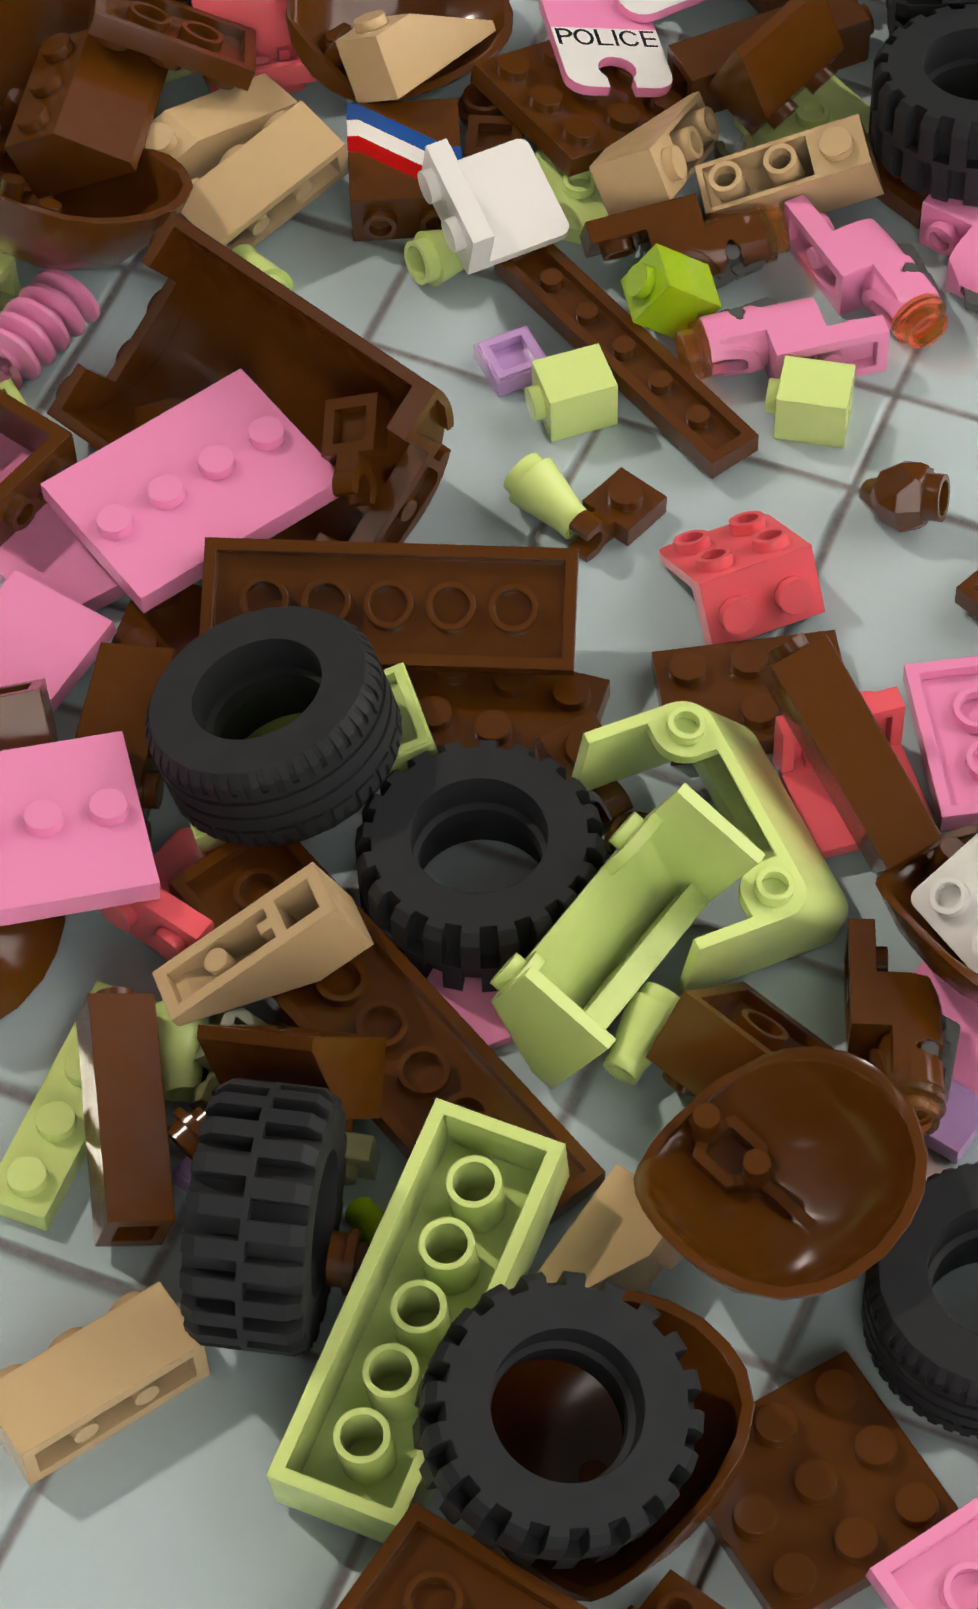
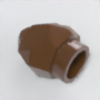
M903 461L880 471L878 477L865 480L859 489V498L883 524L898 532H906L920 529L927 525L928 521H944L950 500V480L948 474L934 473V468H930L927 464Z

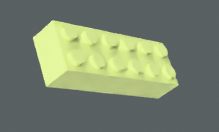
M439 1098L435 1099L266 1474L276 1502L381 1543L386 1541L413 1502L427 1509L435 1489L427 1490L419 1471L425 1459L423 1451L414 1448L412 1429L418 1417L419 1408L414 1406L419 1384L425 1375L428 1363L438 1344L442 1341L451 1323L465 1308H474L482 1294L499 1284L504 1285L508 1290L512 1289L521 1276L528 1274L570 1176L565 1143Z

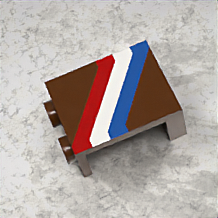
M458 98L346 104L353 242L414 238L419 231L442 229L441 220L433 204H428L421 192L417 174L418 171L422 170L425 146L447 138L457 160L462 159Z

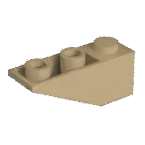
M700 91L688 95L608 146L590 165L589 169L608 216L673 199L696 171L695 166L702 164L715 148V142L719 141L718 121L713 110L708 106L705 107Z
M859 113L695 166L706 214L741 211L753 207L757 208L760 215L784 214V202L805 194L818 212H828L884 194L873 148Z

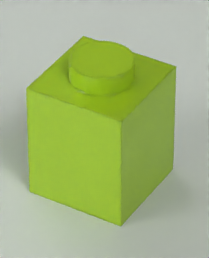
M657 243L620 280L633 323L684 343L699 330L697 325L698 317L714 314L722 307L708 264Z

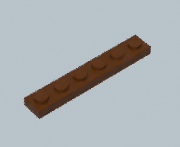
M554 244L494 265V273L574 349L599 343L618 384V390L710 478L713 479L758 451L759 435L641 325L633 323L631 315Z

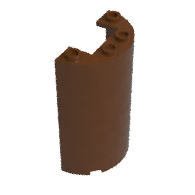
M172 211L165 223L154 232L150 240L149 249L141 260L149 268L168 277L162 289L157 291L150 299L144 318L131 339L127 340L119 349L116 363L106 377L77 363L71 375L66 377L59 385L56 399L47 414L97 450H100L241 368L321 453L325 401L378 392L390 400L389 423L386 427L388 429L386 458L370 460L371 469L377 484V496L374 505L352 507L349 505L350 495L340 496L270 539L403 543L430 504L448 463L451 449L443 445L442 441L444 429L448 431L454 426V416L447 396L439 388Z

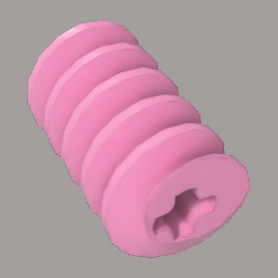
M47 268L40 271L35 276L33 282L25 285L18 297L11 299L6 304L3 312H0V383L11 378L18 391H20L23 387L22 378L30 381L36 380L42 372L41 365H51L57 357L56 351H66L71 344L70 336H81L86 329L85 322H95L99 318L100 308L93 294L72 275L58 269Z

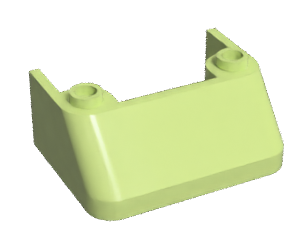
M676 701L583 733L572 777L578 779L587 791L672 761L682 764L692 763L719 813L766 854L758 865L743 875L739 885V902L748 919L693 939L677 985L681 996L684 991L717 986L827 945L839 936L848 915L847 899L762 746L751 730L698 704L688 701Z
M686 783L682 784L644 819L634 811L609 839V842L617 848L616 851L525 959L516 952L490 981V984L498 990L491 1001L493 1007L531 1072L550 1089H554L611 1047L616 1038L606 1031L608 1026L708 903L758 865L766 855Z

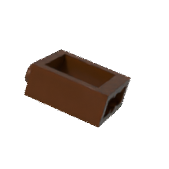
M0 390V433L33 452L0 483L1 547L16 531L26 528L33 520L36 512L47 503L43 498L41 483L77 463L73 435L70 431Z

